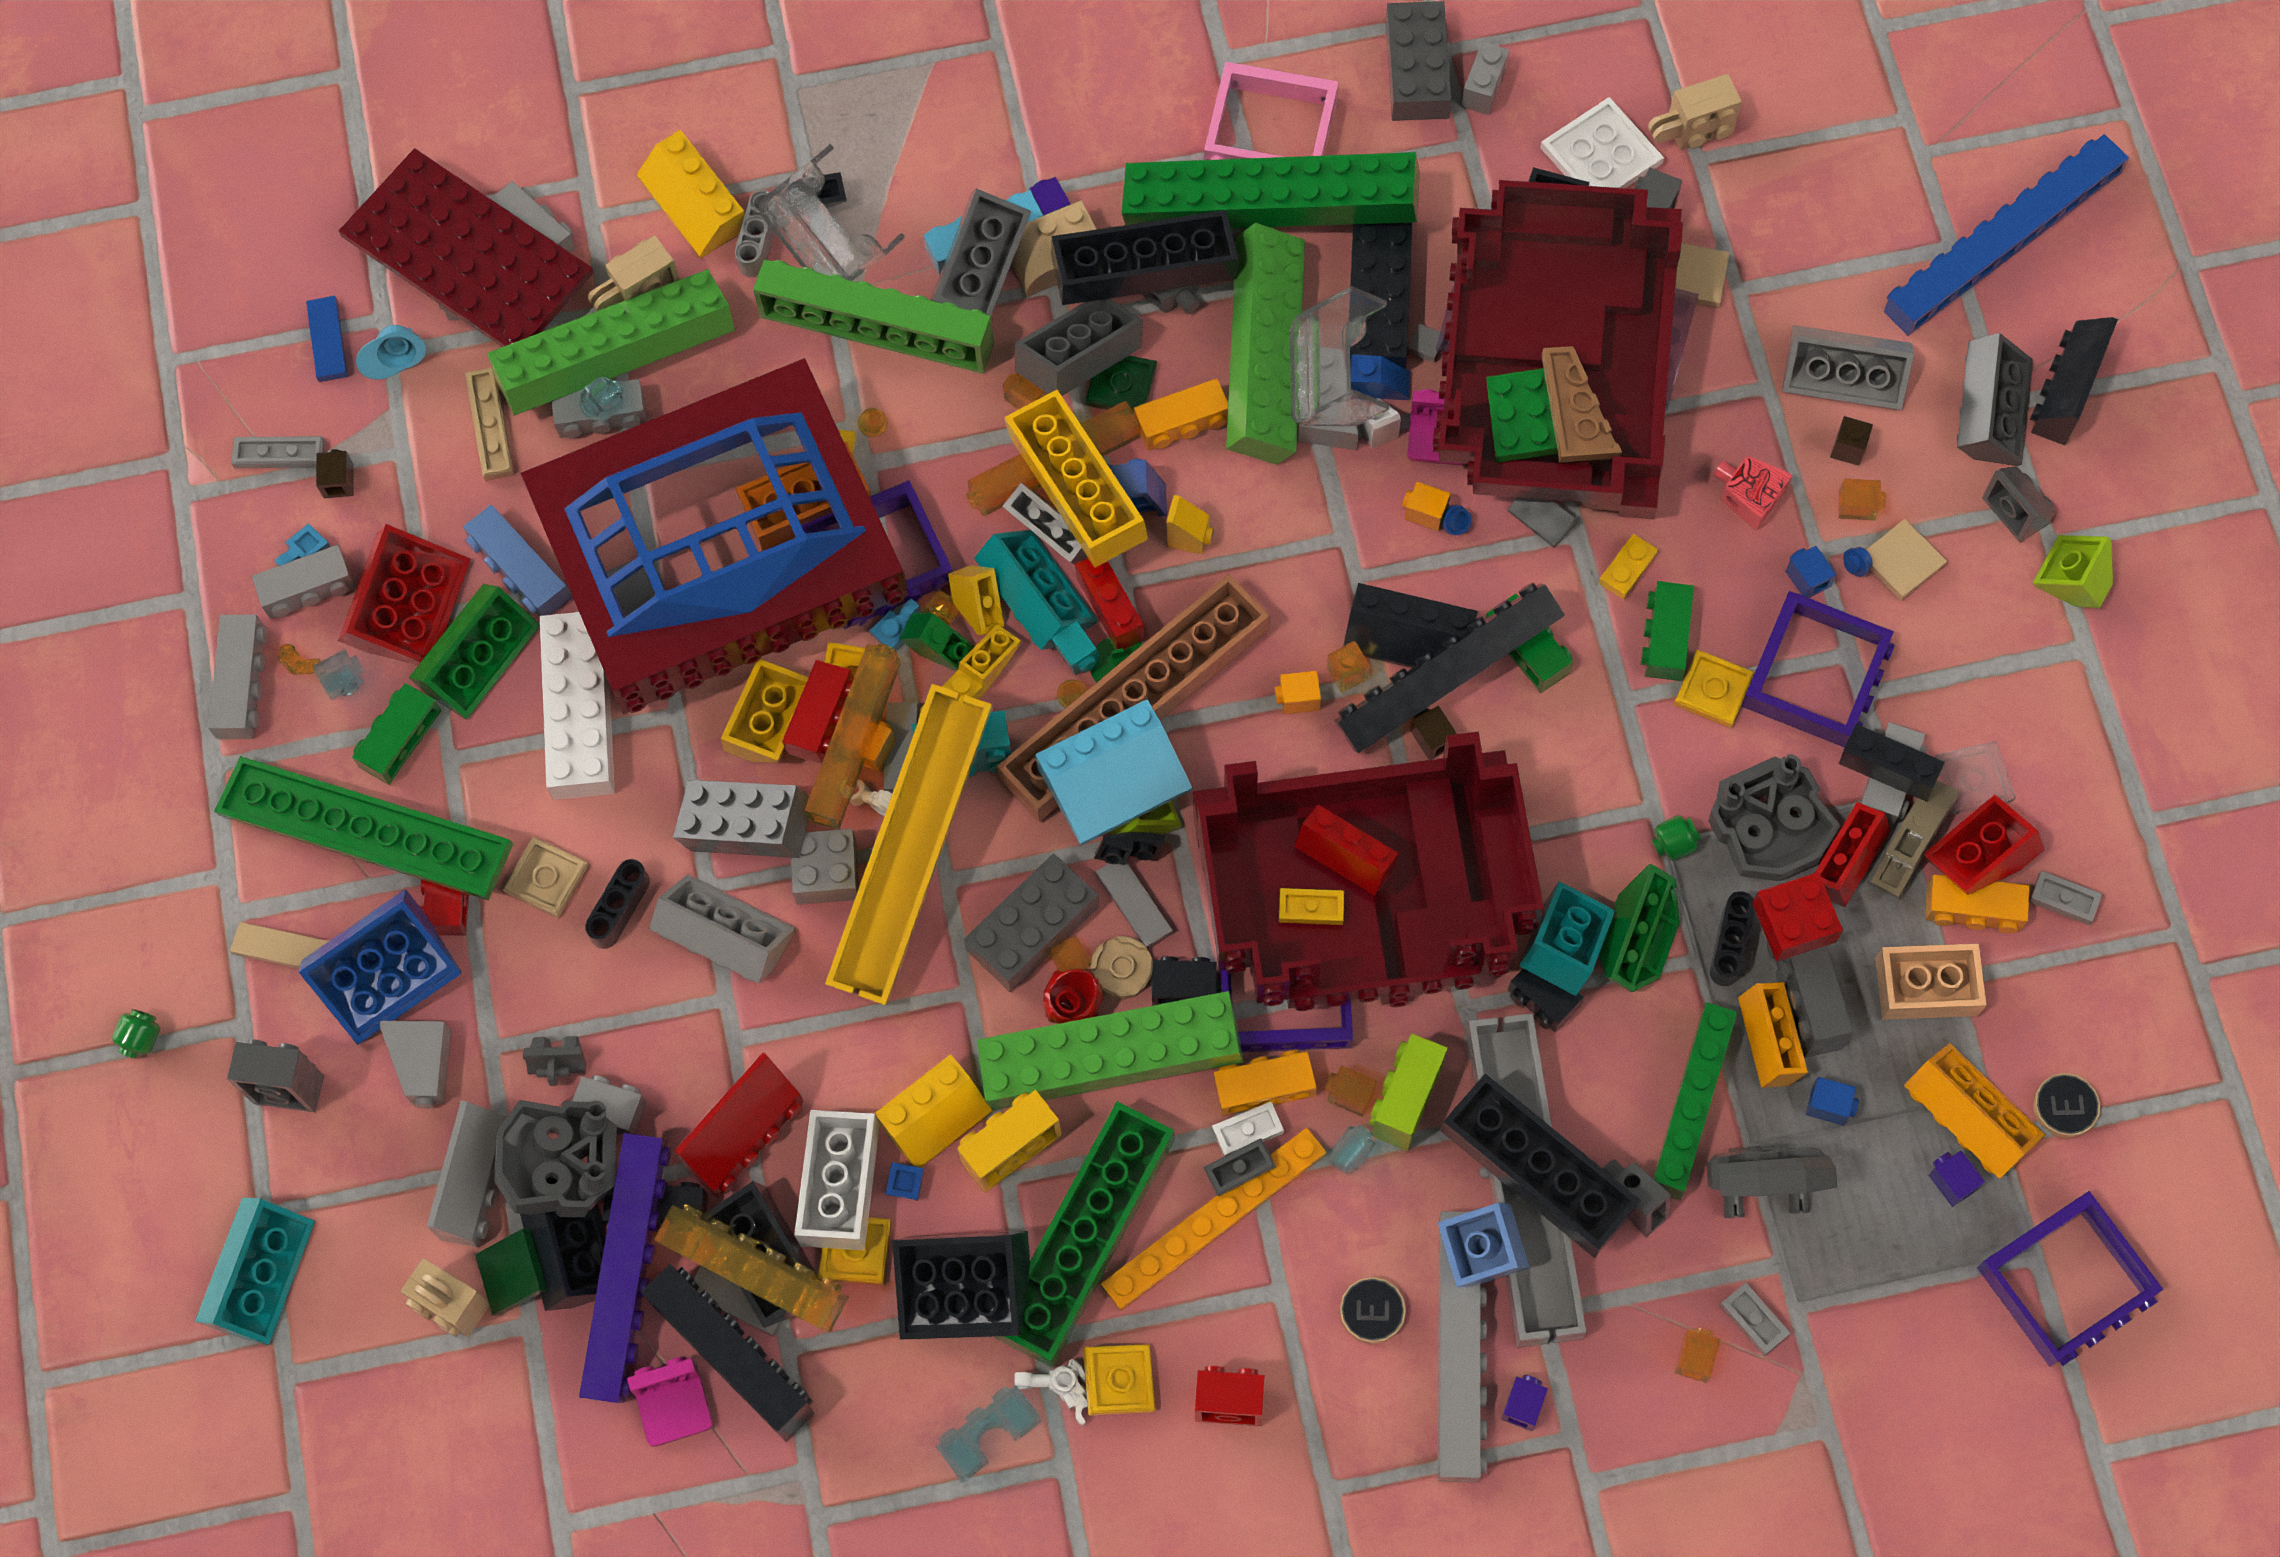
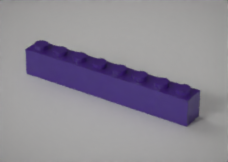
M623 1134L579 1393L580 1398L624 1403L625 1397H629L631 1394L627 1378H629L631 1363L635 1364L638 1355V1344H634L636 1330H641L644 1319V1311L640 1310L641 1299L644 1297L641 1291L649 1284V1278H646L645 1275L647 1264H652L655 1254V1245H651L653 1231H658L660 1224V1212H656L658 1199H663L666 1188V1180L662 1179L663 1168L669 1165L671 1158V1147L667 1146L668 1140L663 1138Z

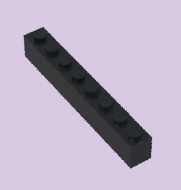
M1534 582L1528 584L1518 592L1520 597L1511 603L1508 599L1501 602L1492 609L1494 611L1493 615L1485 620L1483 617L1477 618L1467 625L1469 631L1460 637L1457 634L1450 636L1441 643L1442 649L1434 654L1431 651L1423 654L1415 660L1417 663L1415 667L1409 671H1406L1405 668L1399 670L1389 678L1391 683L1382 689L1379 685L1364 694L1365 700L1355 706L1354 703H1350L1338 712L1340 717L1334 721L1356 753H1360L1564 617V612L1547 586L1540 583L1535 585Z

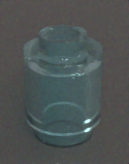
M1358 1124L1356 1127L1348 1126L1331 1150L1333 1155L1329 1159L1330 1162L1342 1172L1350 1175L1353 1170L1359 1169L1375 1146V1142L1372 1140L1374 1135L1362 1125Z

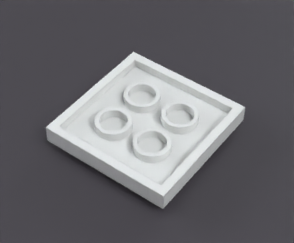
M1610 97L1543 140L1540 146L1543 152L1565 176L1590 182L1589 186L1627 188L1636 182L1640 176H1645L1649 167L1655 169L1663 164L1664 160L1661 153Z

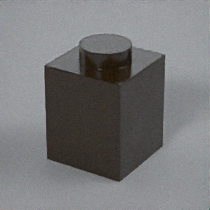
M1844 416L1838 429L1830 458L1859 466L1866 451L1873 424Z
M331 449L326 453H316V486L323 498L354 496V464L347 451Z
M1439 705L1431 710L1429 708L1424 709L1413 717L1410 731L1429 760L1444 753L1447 735L1457 734Z

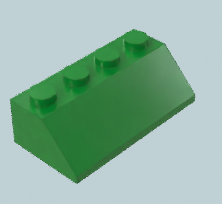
M482 584L409 676V679L431 698L462 718L467 719L540 627V624L501 588Z

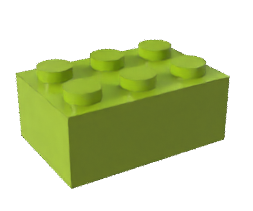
M1411 1033L1408 1042L1401 1041L1393 1065L1396 1071L1389 1070L1381 1094L1384 1099L1377 1098L1370 1115L1369 1125L1373 1126L1372 1137L1408 1151L1443 1068L1447 1047Z

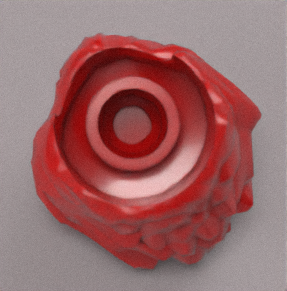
M1076 968L1062 972L1059 970L1054 971L1043 992V1006L1048 1021L1061 1024L1097 1017L1104 998L1099 979L1094 976V973L1086 969Z

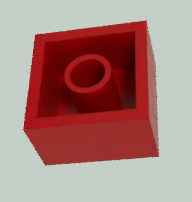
M1819 872L1758 891L1752 903L1776 962L1836 943L1843 932Z
M1205 1366V1371L1198 1370L1195 1422L1261 1426L1265 1375H1258V1370L1251 1368H1240L1238 1373L1225 1372V1368L1220 1366Z

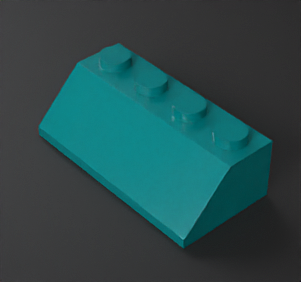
M1023 530L993 534L974 557L980 567L995 569L999 596L1005 600L1013 611L1016 620L1023 625L1031 636L1032 642L1040 650L1055 648L1051 638L1075 621L1078 622L1084 631L1099 621L1033 531Z
M242 1198L195 1322L223 1333L269 1345L315 1221L260 1198Z

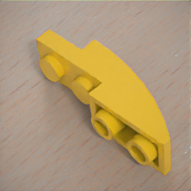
M996 624L959 662L958 670L942 687L958 692L960 695L958 702L963 703L964 695L979 700L1010 661L1020 646L1021 640ZM923 706L920 708L919 716L921 715Z

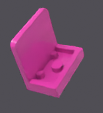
M1431 389L1413 390L1408 459L1420 462L1464 465L1465 463L1439 462L1438 452H1433V434L1437 423L1438 410H1444V399H1439V393Z
M685 1356L676 1357L668 1360L667 1366L654 1369V1366L644 1367L634 1372L635 1376L627 1378L630 1391L636 1396L646 1439L650 1446L656 1447L711 1429L712 1419L698 1366L692 1358L686 1359Z

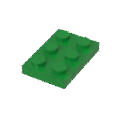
M1544 368L1486 377L1497 463L1558 454Z

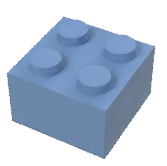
M1498 1202L1438 1222L1456 1287L1470 1288L1530 1268L1511 1204Z

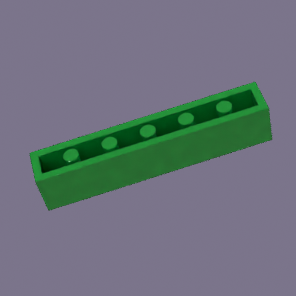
M1708 1002L1705 1003L1700 1014L1652 1177L1671 1195V1198L1679 1201L1687 1187L1737 1015L1736 1011Z

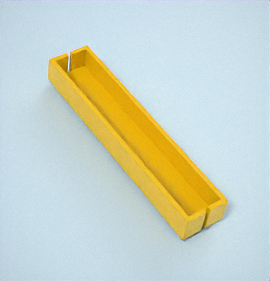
M931 684L827 976L826 985L855 994L856 988L861 989L858 996L888 1005L993 708L992 704L964 695L963 703L958 702L960 698L958 692Z

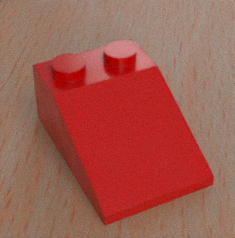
M1994 794L1923 855L1924 858L1966 895H1969L2022 870L2045 849L2039 831Z

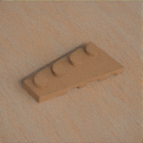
M1574 347L1543 348L1541 355L1559 462L1613 459V456H1621V448L1613 439L1612 429L1608 420H1605L1601 413L1600 403L1596 394H1593L1589 387L1588 377Z

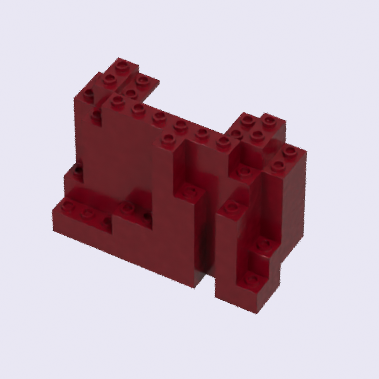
M1499 180V190H1492L1491 209L1460 208L1459 217H1453L1452 244H1457V263H1451L1449 281H1455L1454 293L1448 292L1447 310L1452 311V320L1445 323L1444 340H1450L1449 352L1443 351L1442 376H1446V381H1440L1439 399H1444V410H1438L1437 423L1433 434V452H1438L1439 462L1468 464L1467 485H1473V494L1583 502L1582 508L1618 511V516L1655 518L1658 505L1659 481L1664 461L1666 435H1663L1676 275L1682 243V209L1647 207V189ZM1573 346L1588 377L1589 387L1592 393L1597 396L1601 413L1604 419L1608 420L1612 429L1611 434L1615 443L1619 444L1622 455L1613 456V459L1559 462L1558 454L1497 463L1486 377L1544 368L1541 355L1543 348Z
M1479 731L1447 735L1443 758L1259 783L1256 761L1224 765V787L1193 791L1194 822L1198 847H1200L1203 873L1205 872L1219 971L1226 970L1227 973L1234 974L1243 972L1247 967H1250L1257 1004L1264 1003L1265 1006H1276L1282 1004L1283 1000H1287L1288 1009L1296 1008L1297 1011H1307L1315 1008V1005L1326 1003L1330 1007H1337L1346 1004L1348 1000L1359 999L1360 1002L1364 1003L1378 1000V996H1380L1382 1005L1390 1004V1007H1402L1409 1004V1001H1413L1416 991H1423L1424 994H1434L1442 991V988L1453 986L1457 990L1472 988L1475 983H1478L1480 975L1483 973H1489L1490 976L1507 974L1509 970H1513L1518 952L1515 934L1526 935L1532 933L1534 929H1538L1544 907L1517 763H1507L1505 750L1482 753ZM1318 804L1399 853L1390 877L1375 896L1294 847L1302 823ZM1280 888L1344 891L1343 925L1279 923Z

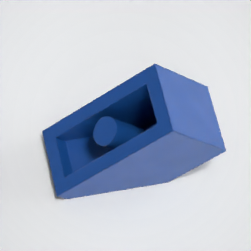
M1352 355L1350 369L1351 398L1409 400V370L1382 356Z

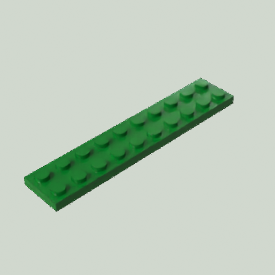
M242 756L239 757L214 810L219 816L488 901L513 847V842L510 839Z

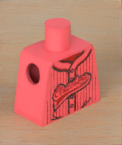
M1746 457L1738 469L1723 460L1713 476L1726 483L1721 495L1722 502L1755 530H1758L1785 493L1792 478L1790 473L1753 457Z

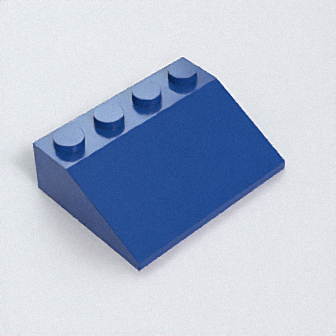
M406 889L302 959L298 971L357 1045L380 1030V1021L395 1020L462 973L430 920Z

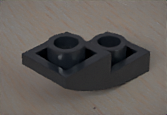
M1126 832L1103 837L1095 852L1094 859L1105 861L1108 864L1125 865L1129 856L1144 861H1156L1164 846L1165 835L1148 832Z

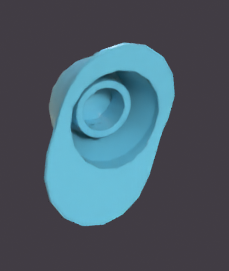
M401 325L387 326L381 330L377 339L367 343L360 349L357 354L356 365L358 371L365 377L370 379L388 378L420 363L425 357L426 346L424 341L414 334L411 328Z

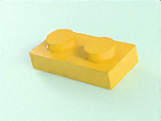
M1632 534L1600 577L1598 584L1624 600L1656 557L1658 549Z
M1280 888L1279 923L1343 925L1344 891Z

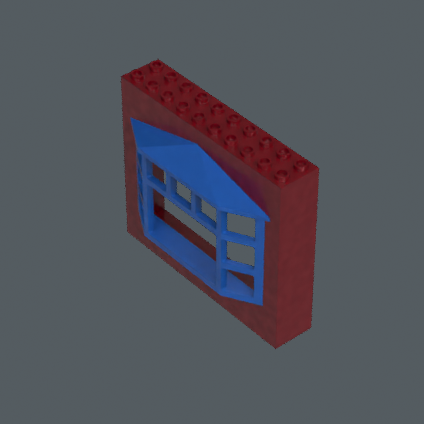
M805 358L521 472L537 514L623 714L641 711L649 703L670 699L678 691L685 688H696L709 678L725 676L733 668L743 664H754L762 656L772 652H783L791 644L801 640H812L822 631L830 628L838 629L851 619L867 617L873 614L876 609L885 605H896L904 597L909 596L901 564ZM793 425L805 452L770 456L762 437ZM753 442L778 498L652 551H647L623 494ZM810 463L822 490L789 495L786 493L775 468ZM614 498L620 510L621 518L592 539L581 511ZM827 501L840 529L805 533L793 506ZM783 510L795 538L765 551L758 552L746 525L769 514ZM628 529L638 552V557L608 578L597 549L623 530ZM737 529L749 556L716 571H711L700 543L730 530ZM690 548L702 576L670 590H664L653 563ZM641 568H645L655 591V596L625 617L614 588Z

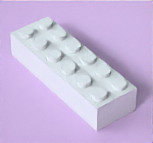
M579 612L540 616L546 787L553 800L615 794L610 684Z

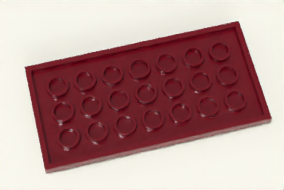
M416 148L407 155L338 230L342 238L501 347L541 333L594 273L591 266Z

